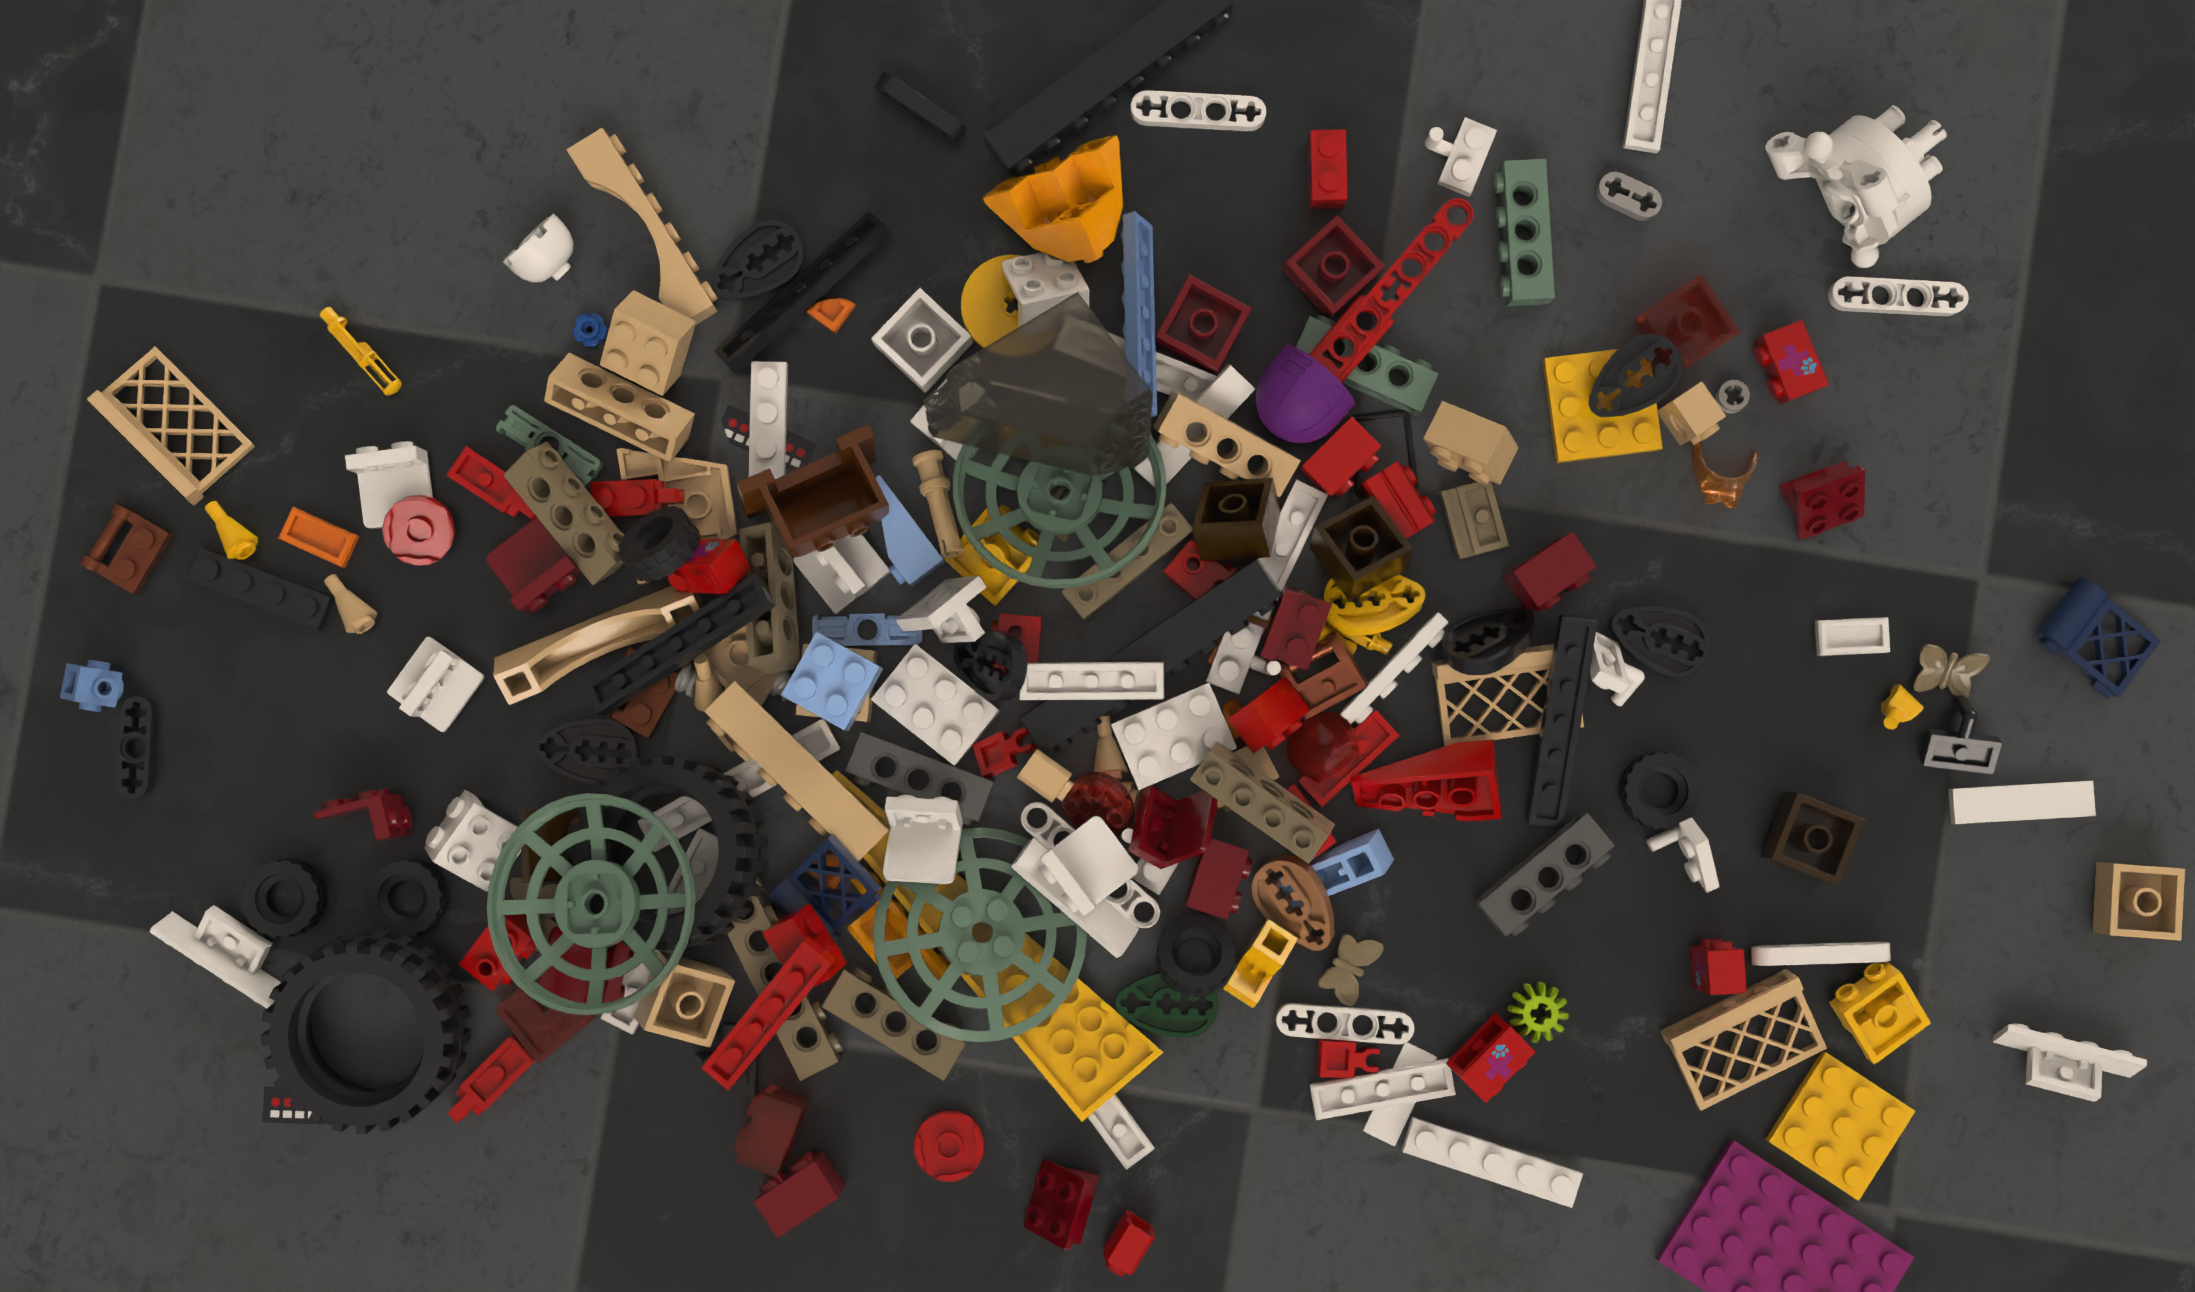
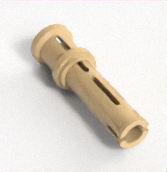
M929 450L914 456L912 462L913 466L918 468L922 483L919 486L920 493L927 497L941 556L943 558H951L964 552L949 501L948 491L951 484L950 480L945 478L941 464L943 460L942 451Z

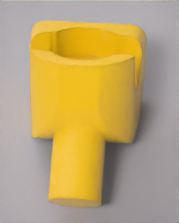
M1899 683L1895 684L1891 689L1890 696L1881 702L1882 713L1886 716L1883 722L1884 726L1891 730L1896 729L1899 722L1912 720L1924 708Z

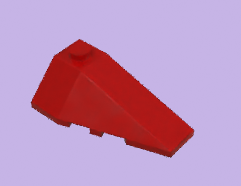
M1493 740L1457 742L1351 777L1356 806L1399 812L1403 808L1422 810V815L1434 817L1435 812L1453 814L1454 820L1466 822L1502 819L1498 767Z

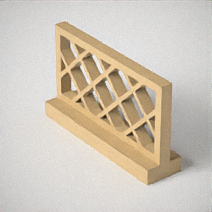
M156 346L103 392L100 393L96 390L87 398L193 506L204 498L202 495L204 491L255 447ZM158 359L165 366L164 380H145L146 368ZM171 373H172L179 381H172V380H171ZM139 375L138 380H133L135 377ZM125 386H138L137 404H122L115 395ZM145 386L164 387L163 404H144ZM186 387L189 390V405H171L170 388ZM196 398H197L203 405H195V400H196ZM129 410H137V417ZM144 410L163 411L162 428H146L143 425ZM169 411H188V429H168ZM195 411L211 412L214 415L213 429H194ZM220 422H221L228 430H222V429H220ZM154 435H161V442ZM168 435H187L186 453H171L167 449ZM194 435L213 436L212 453H193ZM219 436H235L242 443L232 454H219ZM178 459H186V467ZM192 460H212L211 472L199 481L192 474ZM218 460H224L218 465Z
M1554 644L1528 647L1510 664L1487 675H1467L1452 669L1445 660L1431 661L1432 673L1436 683L1443 746L1445 747L1457 742L1499 740L1540 734L1544 710L1531 701V699L1543 683L1548 686L1546 679L1550 675ZM1545 670L1541 676L1534 671ZM1529 672L1538 681L1525 696L1511 686V684L1520 673ZM1511 675L1507 681L1500 676ZM1495 677L1504 685L1490 701L1479 693L1477 688L1485 678ZM1476 680L1472 686L1465 681ZM1460 682L1469 690L1457 706H1455L1446 699L1444 684ZM1508 688L1523 699L1511 715H1508L1496 705ZM1473 694H1476L1488 703L1476 721L1461 710ZM1529 703L1541 712L1542 715L1533 726L1524 727L1515 719ZM1447 705H1449L1451 708H1453V711L1450 713L1449 716H1448ZM1494 708L1505 716L1507 721L1499 731L1490 732L1480 724ZM1458 713L1473 723L1464 736L1451 737L1449 725ZM1583 713L1580 728L1584 727ZM1512 723H1514L1515 725H1517V726L1519 727V728L1508 729V728L1511 726ZM1477 728L1481 729L1484 732L1473 734L1477 730Z
M1784 969L1747 987V993L1733 994L1660 1030L1700 1111L1827 1049L1802 993L1804 988L1798 976ZM1794 997L1798 1008L1793 1020L1779 1016L1778 1013L1782 1003ZM1758 1014L1768 1017L1761 1036L1746 1031L1750 1019ZM1802 1018H1804L1806 1025L1801 1023ZM1776 1020L1791 1025L1784 1043L1769 1039ZM1798 1028L1810 1032L1814 1041L1813 1044L1802 1049L1792 1046ZM1726 1030L1736 1033L1730 1051L1715 1047L1718 1035ZM1744 1036L1759 1040L1753 1059L1737 1054ZM1767 1043L1782 1048L1778 1061L1770 1065L1760 1062ZM1693 1046L1705 1049L1698 1067L1688 1064L1682 1052ZM1712 1051L1728 1056L1721 1074L1706 1070ZM1735 1059L1750 1064L1746 1077L1740 1080L1729 1077ZM1691 1071L1696 1072L1694 1078H1693V1076H1692ZM1703 1075L1718 1079L1715 1092L1702 1097L1698 1088Z

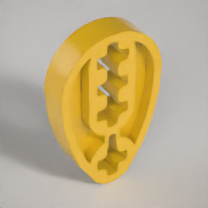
M1397 575L1356 597L1358 603H1362V606L1359 608L1351 600L1348 601L1331 578L1325 588L1322 600L1332 603L1326 620L1334 629L1350 636H1365L1393 629L1408 621L1421 610L1425 599V591L1419 583ZM1406 593L1411 599H1414L1413 603H1408L1406 598H1402L1403 594ZM1373 596L1375 601L1379 602V605L1373 606L1372 601H1368V598ZM1340 599V603L1345 605L1344 609H1338L1337 604L1333 603L1334 600Z

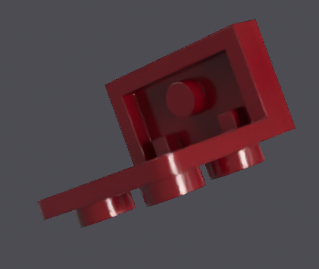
M538 518L530 521L486 557L489 566L513 595L510 599L512 604L518 611L529 613L530 611L535 613L549 602L548 597L557 590L563 591L576 582V576L581 573V570Z
M1151 785L1143 788L1139 799L1129 852L1159 869L1205 853L1212 841L1211 833L1214 817L1218 809V800L1205 790L1177 801Z
M375 789L356 794L357 801L354 798L327 801L321 803L322 810L312 812L313 819L317 820L337 818L369 809L376 840L411 835L410 827L413 825L411 811L408 806H404L402 794H389L388 789L379 791Z
M559 926L552 928L548 942L551 946L563 934ZM624 940L607 947L606 969L618 966L633 957V950L623 945ZM574 943L562 958L575 966L591 970L592 948ZM553 966L539 977L538 983L553 994L571 1001L587 1003L590 981L570 977ZM624 975L611 980H605L602 1003L624 997L625 986L622 984Z

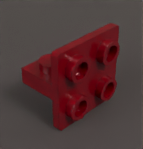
M1844 460L1780 485V495L1796 517V535L1800 540L1813 535H1819L1826 530L1845 523H1851L1864 516L1865 470L1861 465L1850 468Z
M1043 1159L1036 1176V1183L1029 1207L1026 1211L1024 1228L1061 1249L1070 1250L1072 1244L1080 1245L1100 1176L1089 1171L1064 1168L1051 1160Z

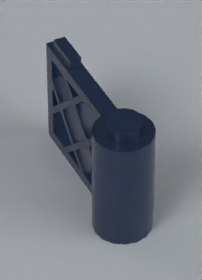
M2078 577L2037 631L2036 636L2040 640L2038 645L2049 654L2056 656L2059 652L2093 679L2090 686L2105 698H2110L2111 695L2120 697L2161 641L2112 602L2103 588L2091 580ZM2108 611L2115 616L2117 632L2102 634L2101 619ZM2136 634L2146 643L2137 654L2128 655L2126 635ZM2118 637L2119 657L2105 658L2103 639ZM2094 640L2096 660L2086 661L2077 652L2085 641ZM2120 661L2121 676L2114 684L2107 678L2106 663Z
M833 834L767 897L784 916L810 903L821 918L831 938L835 941L841 936L836 930L860 907L866 912L881 898L877 893L881 887ZM828 849L838 857L840 868L827 866L826 851ZM805 871L818 873L819 887L812 886L802 874ZM827 874L840 876L841 890L828 888ZM849 878L857 879L867 891L864 894L850 892ZM829 897L842 899L843 914L841 916L830 906Z

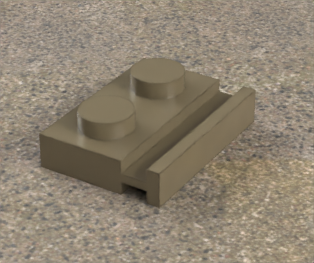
M1491 481L1487 485L1474 482L1439 492L1458 560L1509 546Z

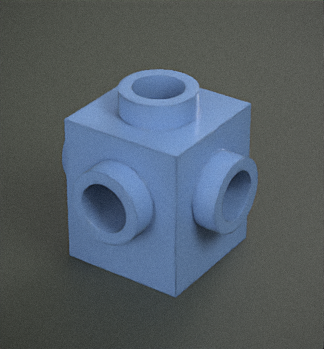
M88 660L87 666L66 663L60 698L80 702L79 709L101 712L102 706L116 708L117 700L120 699L123 693V673L110 670L111 663Z

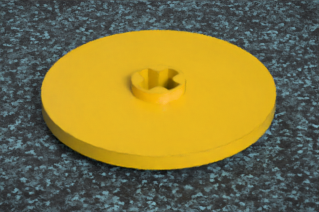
M1002 255L981 264L968 278L961 297V316L965 328L972 339L986 351L1006 358H1023L1036 354L1046 348L1060 331V329L1022 337L1018 329V311L1014 310L1012 313L1006 311L1008 305L1005 301L1012 303L1016 297L1002 271V262L1021 255Z

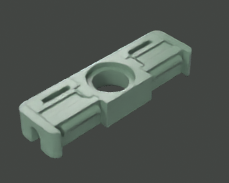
M514 405L508 407L505 412L507 415L504 421L500 420L496 426L498 433L503 435L505 432V435L524 446L527 451L542 444L548 437L556 438L559 442L557 453L585 488L590 487V482L595 481L604 467V463L600 459Z

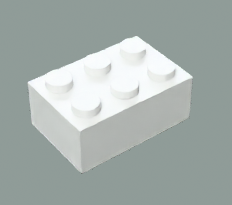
M914 644L871 698L874 703L954 766L958 765L1000 712L999 709L978 695L965 682L916 644Z
M1210 683L1111 724L1138 790L1201 764L1217 741L1231 751L1237 748Z

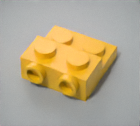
M1005 505L998 507L1001 516L1012 511ZM987 508L973 523L972 527L991 521ZM1019 525L1009 528L1020 540L1036 548L1040 536L1035 531L1029 528L1024 531ZM999 533L980 540L985 548L999 561L1016 571L1027 574L1033 557L1027 556L1013 548ZM964 534L960 539L964 552L955 557L944 558V560L962 577L979 575L986 586L980 593L996 606L1016 585L1018 580L1012 579L993 568L976 552Z
M1888 962L1869 965L1865 969V976L1855 984H1845L1839 987L1835 993L1836 998L1829 1002L1844 1028L1853 1035L1866 1058L1874 1065L1931 1024L1902 973Z

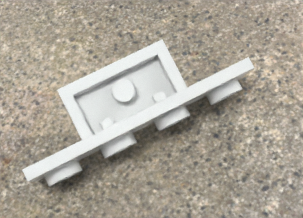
M215 905L205 911L198 928L173 911L151 927L150 933L193 960L196 964L201 965L221 978L225 983L244 993L256 1003H259L266 1009L274 1004L275 1000L270 999L269 996L273 988L281 982L261 970L273 943Z
M2008 1024L1993 1036V1043L2027 1051V1085L2093 1102L2101 1098L2102 1071L2130 1078L2147 1067L2146 1059L2135 1057L2128 1051L2107 1050L2098 1047L2093 1042H2076L2065 1039L2058 1033H2041L2030 1030L2028 1026L2023 1024Z

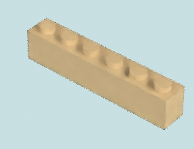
M736 681L704 711L710 717L706 723L720 737L727 733L736 742L732 749L746 762L750 758L755 760L761 766L757 773L770 786L773 787L778 783L787 792L783 798L797 812L803 807L812 816L808 823L823 837L827 833L831 836L834 834L858 862L889 832L854 795Z

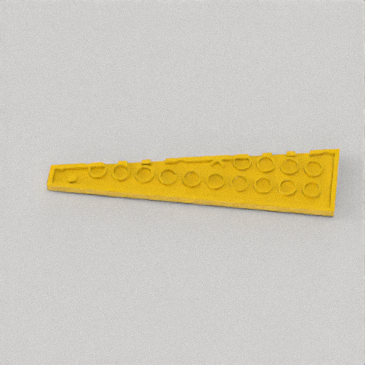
M836 770L832 775L890 830L886 812ZM889 832L864 857L885 884H887L888 880L884 878L883 866ZM955 874L952 883L939 884L935 888L936 891L951 901L959 895L968 892L966 881L958 874ZM898 884L893 894L905 909L910 912L912 903L917 895ZM925 902L918 924L926 934L938 932L943 913ZM977 923L972 928V936L977 942L985 943L991 939L992 931L987 924ZM1025 933L1024 945L1021 951L1036 963H1039L1044 948ZM1052 957L1047 971L1064 983L1069 970ZM1013 963L1005 970L997 973L1000 995L1018 987L1029 975ZM962 973V978L980 998L985 997L982 977ZM1077 979L1068 997L1052 1015L1038 1026L1012 1037L1081 1122L1164 1053L1080 979ZM1037 983L1033 989L1021 998L1001 1006L1004 1028L1016 1025L1033 1016L1046 1006L1054 995Z

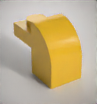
M1267 919L1239 957L1223 989L1251 1008H1254L1273 975L1283 966L1298 938Z

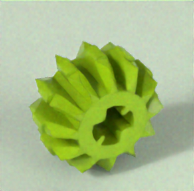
M1537 982L1535 992L1530 984H1523L1524 997L1517 992L1512 994V997L1519 1001L1518 1006L1512 1004L1507 1006L1509 1012L1518 1014L1509 1020V1024L1513 1027L1521 1025L1517 1033L1522 1038L1530 1033V1040L1534 1043H1538L1541 1033L1547 1041L1553 1040L1550 1029L1553 1028L1562 1033L1564 1028L1557 1021L1558 1019L1566 1020L1569 1018L1568 1013L1558 1010L1567 1004L1566 999H1555L1559 990L1552 986L1546 991V986L1543 982ZM1539 1005L1545 1009V1014L1538 1015L1537 1021H1535L1536 1017L1532 1016L1530 1012L1531 1009H1537Z

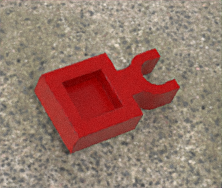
M1026 727L1015 731L1011 738H1009L1008 733L1001 731L972 745L982 777L989 779L1016 767L1018 763L1015 755L1020 753L1030 754L1037 750L1036 745L1031 743L1024 747L1022 746L1023 738L1030 735Z
M1318 1039L1316 1075L1319 1077L1354 1078L1355 1067H1359L1366 1072L1378 1073L1379 1067L1367 1065L1366 1057L1370 1054H1380V1049L1377 1047H1363L1356 1051L1355 1041Z

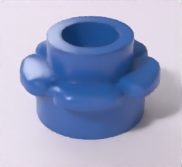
M584 313L575 320L576 326L572 331L576 341L582 342L584 346H597L606 338L607 327L604 325V319L599 314L591 313L588 315ZM589 326L593 328V331L590 333L587 332Z

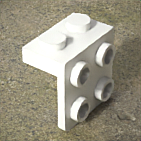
M1040 252L1002 262V271L1018 301V329L1022 337L1061 329L1066 316L1083 323L1089 322V288L1074 261L1067 262Z
M413 442L391 444L392 449L378 451L376 446L361 447L356 449V454L345 455L347 470L357 473L363 523L367 528H382L387 512L397 501L407 496L425 495L433 498L427 451L413 446Z
M464 790L460 797H456L451 801L446 811L447 816L440 826H435L430 831L424 848L434 863L488 892L494 865L503 846L518 826L486 809L477 796Z
M912 795L887 797L885 812L890 824L883 866L884 878L888 881L952 883L955 878L963 824L958 801L947 797L920 799Z
M1099 816L1092 817L1040 857L1044 863L1039 867L1043 875L1051 885L1055 882L1060 884L1066 892L1061 896L1065 904L1073 914L1079 910L1083 916L1096 908L1099 902L1138 872L1137 864Z

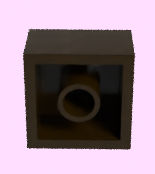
M1273 478L1204 482L1192 527L1201 561L1271 557L1281 512Z
M1374 496L1315 526L1310 544V549L1348 601L1406 571L1413 552L1412 546Z
M1786 792L1761 858L1823 883L1839 886L1864 819L1799 792Z

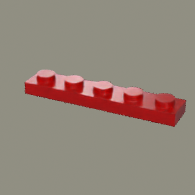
M807 937L701 1069L729 1091L836 959Z

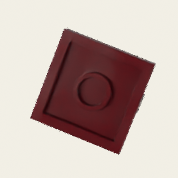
M1285 584L1278 599L1279 605L1274 610L1260 648V655L1265 659L1271 661L1276 659L1307 671L1332 603L1300 592L1297 588Z

